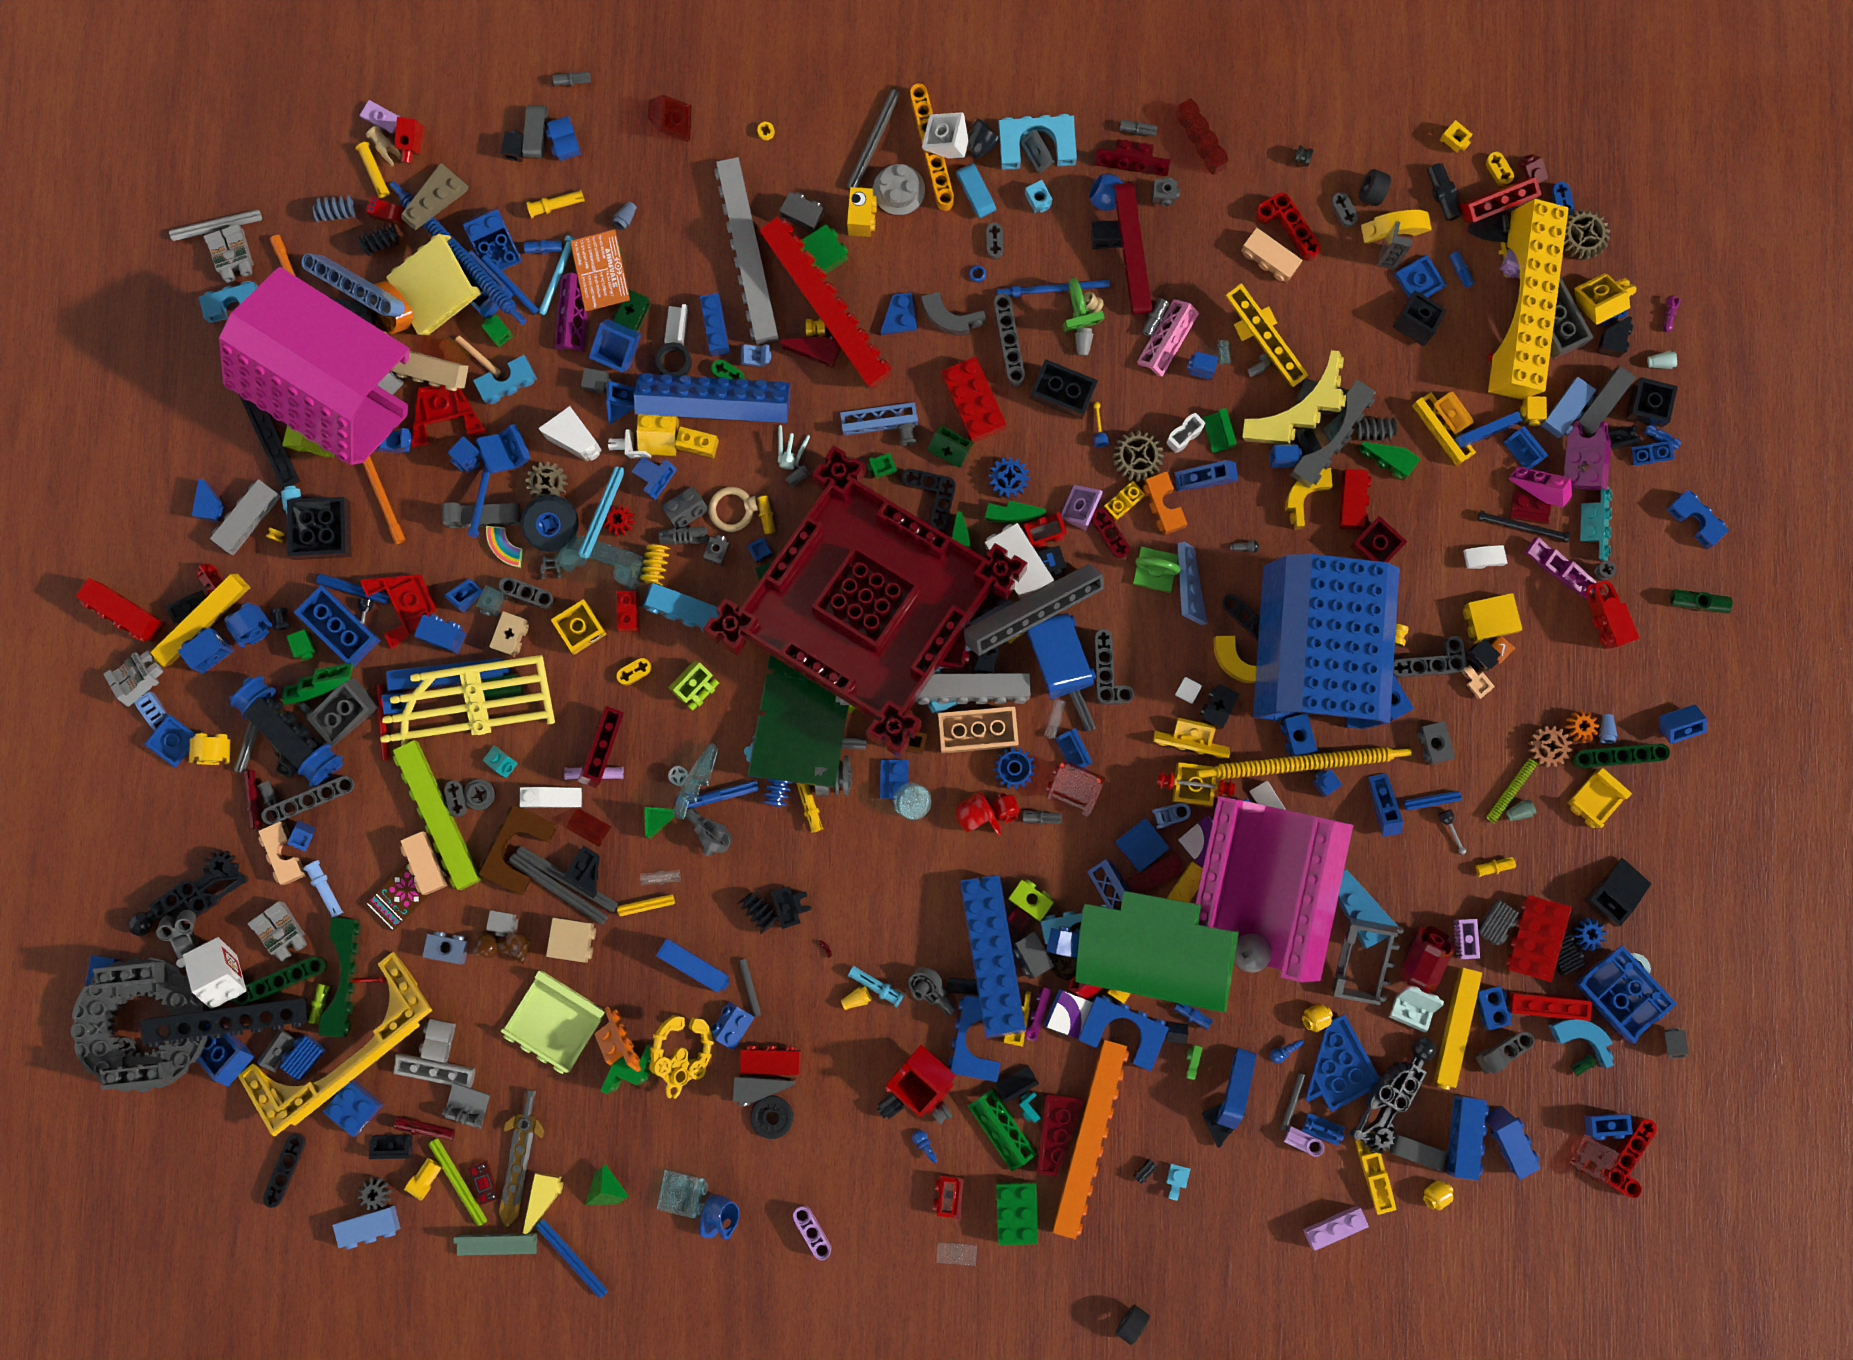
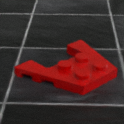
M440 384V387L430 385L418 388L415 409L416 417L413 425L414 432L413 439L411 440L413 448L430 444L426 427L430 424L464 417L469 436L485 432V428L461 388H457V391L445 389L446 385Z
M422 574L360 580L367 596L386 589L398 614L402 626L384 633L391 649L400 644L418 627L422 615L429 617V614H433L437 610Z

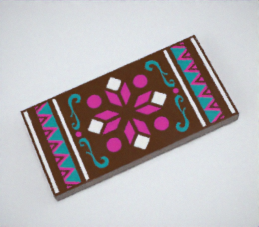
M409 861L366 903L392 931H395L430 895H422L421 892L417 891L415 887L416 878L414 874L411 875L407 866ZM441 868L446 879L449 875Z

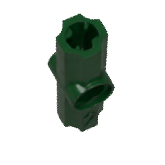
M1673 589L1670 595L1671 606L1693 609L1694 611L1703 610L1729 614L1733 605L1732 597L1713 595L1708 592L1699 593ZM1699 597L1704 600V606L1699 604Z

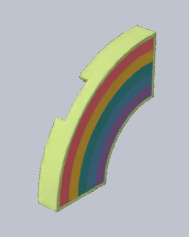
M486 526L487 541L493 553L504 563L521 568L523 549L515 547L509 542L506 528Z

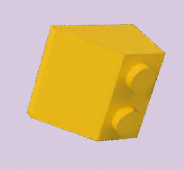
M638 414V451H646L655 456L676 457L677 448L675 443L678 435V417Z

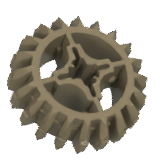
M1581 209L1579 212L1574 211L1571 215H1568L1564 240L1566 249L1564 253L1570 251V257L1576 254L1578 260L1582 257L1585 260H1588L1590 257L1593 259L1597 254H1601L1603 249L1608 246L1606 242L1610 240V237L1607 236L1610 230L1605 229L1608 223L1602 222L1604 217L1598 218V212L1592 215L1591 209L1587 210L1586 213ZM1584 222L1587 224L1585 226H1582L1579 224L1576 225L1575 223ZM1582 244H1588V245L1592 244V245H1594V246H1592V247H1583V246H1581V245H1582Z
M1139 430L1136 436H1134L1132 431L1129 432V437L1124 434L1122 436L1123 441L1118 440L1117 444L1119 446H1115L1113 449L1117 452L1112 455L1113 458L1117 459L1113 464L1120 465L1117 468V472L1123 470L1122 477L1129 474L1130 481L1133 479V476L1136 477V482L1140 481V476L1145 481L1147 474L1149 477H1153V471L1158 473L1160 470L1157 466L1163 465V462L1160 461L1164 458V455L1160 454L1163 451V447H1157L1160 443L1159 440L1153 442L1154 435L1147 438L1148 432H1145L1143 436H1141ZM1132 443H1143L1139 448L1129 446ZM1148 447L1153 453V463L1146 456ZM1123 450L1127 451L1131 458L1128 465L1124 461ZM1143 450L1141 458L1139 457L1134 462L1135 455H1138ZM1136 465H1142V466H1144V467H1145V466L1148 467V468L1143 469V470H1135V469H1132V468H1134Z

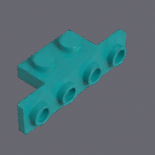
M1608 486L1607 490H1601V503L1581 504L1580 541L1599 542V559L1603 562L1608 561V557L1611 555L1608 538H1611L1609 519L1612 518V510L1609 508V501L1612 500V490Z

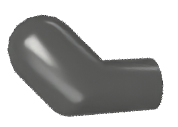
M1266 353L1259 356L1260 363L1247 369L1250 377L1263 372L1271 364L1272 360Z

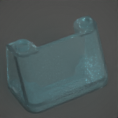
M576 536L560 550L556 563L563 570L573 572L575 567L585 566L587 559L579 556V550L585 536ZM596 540L589 558L614 566V579L618 583L625 585L626 591H636L640 575L642 574L641 569L644 567L642 556L638 553Z

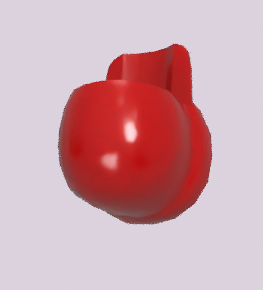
M976 792L957 805L955 811L956 819L967 833L989 820L998 836L1002 834L1001 825L995 817L993 808L982 792Z

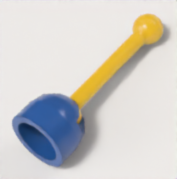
M1094 402L1093 408H1095L1098 433L1095 434L1093 442L1095 447H1105L1109 445L1108 436L1101 430L1100 403Z

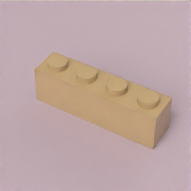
M410 351L409 361L405 365L398 362L391 371L396 372V376L407 378L408 375L412 376L414 381L423 382L427 380L429 385L440 387V384L446 385L445 389L457 391V388H465L469 366Z

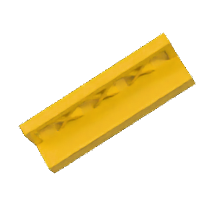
M1430 392L1425 397L1417 400L1412 407L1454 464L1458 466L1474 455L1476 451L1471 445H1467L1465 447L1469 453L1465 455L1447 432V430H1452L1450 427H1447L1446 421L1443 426L1436 417V415L1441 416L1439 412H1436V407L1434 406L1432 411L1425 402L1428 399L1433 404L1438 401ZM1459 432L1458 434H1456V438L1463 434Z

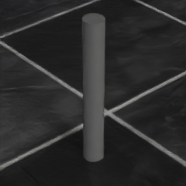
M739 960L754 1017L760 1016L761 1011L747 960Z
M1298 1073L1280 1127L1281 1130L1288 1131L1306 1075Z

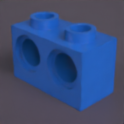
M1501 986L1478 990L1476 1002L1484 1030L1512 1025L1510 1021L1512 1013H1510V1009L1507 1008L1505 1003L1507 995ZM1491 992L1496 997L1493 1003L1488 1001V995ZM1495 1012H1499L1501 1015L1499 1022H1495L1493 1019Z

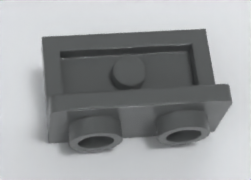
M694 486L661 506L676 529L685 527L709 511Z

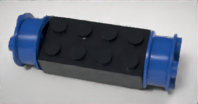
M257 676L253 679L251 677L247 678L242 683V687L229 697L230 706L233 708L237 707L242 712L241 717L243 719H248L296 768H299L298 774L304 775L310 781L309 785L311 787L317 786L320 783L322 785L327 783L331 778L330 775L344 765L342 762L343 757L341 755L337 756L331 750V744L324 745L321 740L314 738L310 734L309 728L300 724L296 720V715L283 707L284 704L276 697L273 698L276 689L269 687L264 682L263 676Z

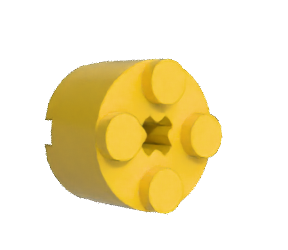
M203 733L195 734L193 738H190L189 763L197 760V764L219 765V761H225L224 764H229L230 739H227L225 734H216L215 737H207V734Z

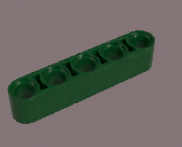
M1649 744L1582 750L1572 755L1571 763L1577 769L1655 763L1668 759L1670 749L1665 744ZM1657 748L1660 749L1662 752V756L1660 758L1657 757L1655 753ZM1637 750L1642 752V759L1636 756ZM1619 751L1622 752L1624 756L1623 761H1620L1617 758V753ZM1599 753L1604 755L1605 760L1603 763L1598 760ZM1580 755L1585 757V764L1579 762Z
M323 957L308 958L245 985L246 1001L243 1002L240 995L232 998V1000L239 1006L250 1005L324 973L328 966L327 961ZM316 960L320 963V968L317 971L313 969V963ZM297 968H299L302 971V975L299 979L295 976V970ZM279 976L284 980L282 986H278L276 982ZM260 984L265 986L263 994L258 990Z

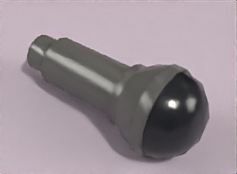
M1251 540L1247 543L1230 544V550L1255 553L1259 550V543L1256 540Z

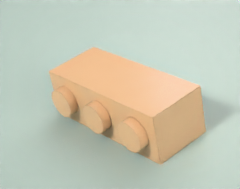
M1258 228L1255 229L1241 250L1246 258L1259 263L1260 268L1265 271L1269 270L1277 280L1286 283L1303 261Z
M422 831L401 840L402 846H400L403 856L408 858L409 864L407 866L411 875L414 874L416 878L415 887L417 891L421 892L422 895H428L447 887V882L427 832Z

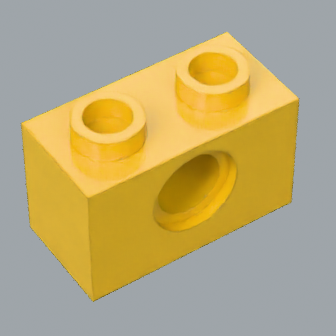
M680 427L675 446L677 450L714 459L719 440L716 435Z

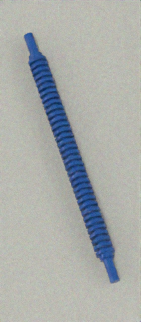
M395 181L391 182L389 187L399 196L401 205L406 209L414 199V196L411 193L404 192ZM434 217L422 225L432 237L437 234L450 236L451 239L447 243L461 268L504 313L511 314L521 325L526 323L527 320L516 309L515 302Z

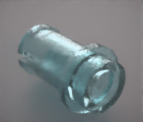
M1220 340L1218 345H1216L1220 365L1231 363L1229 348L1231 344L1229 340Z

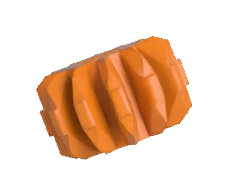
M1580 710L1578 714L1572 713V718L1566 719L1570 725L1565 726V729H1570L1571 732L1568 733V737L1574 735V742L1580 740L1581 743H1585L1586 739L1592 741V735L1598 734L1594 728H1598L1599 724H1594L1597 718H1590L1591 712L1584 714V711ZM1579 724L1584 725L1585 729H1580Z

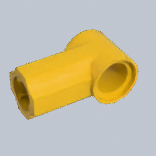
M427 1158L404 1190L421 1201L429 1192L431 1183L442 1167L436 1161Z

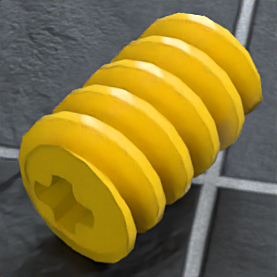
M656 544L647 545L646 549L650 552L645 553L644 556L648 559L643 560V564L647 567L641 569L645 574L640 575V579L650 585L655 583L663 586L658 580L664 579L660 572H666V569L661 567V565L668 563L663 560V557H669V554L664 551L670 548Z

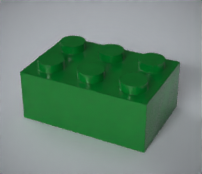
M996 1182L998 1245L1038 1244L1036 1182Z

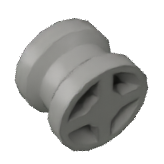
M675 766L670 769L668 778L672 784L682 786L688 782L689 774L685 768Z

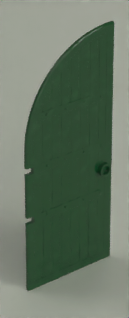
M770 654L767 669L773 670V674H766L759 709V711H764L766 714L765 716H758L747 776L835 788L849 705H841L840 702H836L835 694ZM815 767L828 768L821 776L820 773L815 775Z

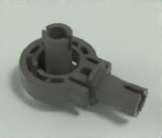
M694 808L686 813L685 817L696 827L694 831L699 835V840L704 845L702 852L705 855L711 856L714 852L723 853L728 850L733 838L724 825L718 824L709 818H703Z
M918 967L908 981L912 996L916 1000L923 999L930 1005H937L946 1016L951 1015L956 1007L946 998L945 994L947 991L942 987L943 983L940 976L932 969Z

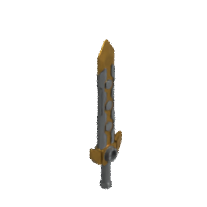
M526 1090L524 1112L513 1116L505 1123L504 1132L515 1127L506 1181L499 1209V1215L505 1227H509L519 1216L533 1134H537L540 1138H543L544 1128L539 1119L536 1120V1117L531 1115L534 1096L536 1095L535 1090Z

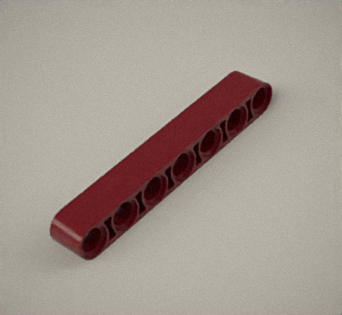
M1134 183L1114 184L1113 188L1116 190L1115 204L1131 311L1133 315L1152 312V303Z

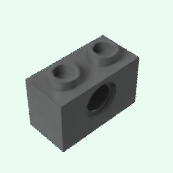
M1445 721L1418 728V740L1420 743H1423V758L1425 762H1428V765L1455 759ZM1432 739H1436L1439 742L1437 749L1431 746Z

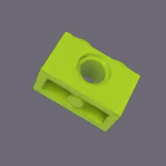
M1028 879L1025 882L1021 880L1008 900L1040 922L1054 903L1051 901L1052 896L1045 891L1041 893L1035 889L1036 885ZM1029 894L1037 896L1036 904H1028L1026 898Z

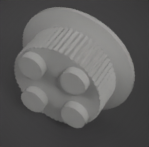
M895 164L886 167L877 175L873 185V195L877 196L876 202L885 212L893 215H906L916 210L922 203L925 195V184L921 175L914 168L903 164Z

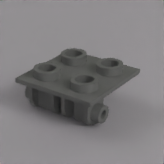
M453 1082L447 1107L444 1108L442 1116H445V1119L456 1120V1123L462 1122V1125L467 1124L473 1126L474 1129L476 1127L481 1129L490 1094Z

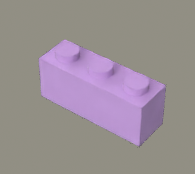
M1354 1206L1304 1228L1303 1231L1310 1247L1316 1251L1369 1226L1361 1208Z

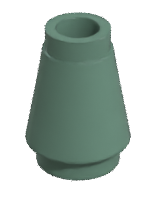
M1524 799L1506 811L1510 822L1533 817V814L1537 813L1531 799Z

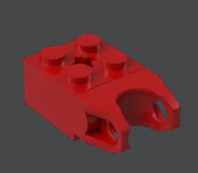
M1607 580L1588 585L1586 597L1593 616L1592 623L1600 634L1599 640L1601 645L1605 646V649H1609L1640 639L1626 602L1621 603L1614 586ZM1602 584H1605V585L1608 586V588H1609V592H1608V593H1607L1606 589L1602 586ZM1594 586H1595V589H1594V595H1595V597H1593V596L1591 595V592H1590V591H1591V588L1594 587Z

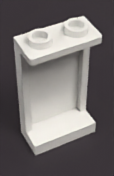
M1018 523L1015 525L1009 524L1003 528V532L1000 534H993L986 539L985 548L987 550H990L993 544L996 543L1008 550V557L1010 559L1015 554L1028 562L1027 571L1019 582L1014 580V591L1017 594L1018 600L1054 582V579Z

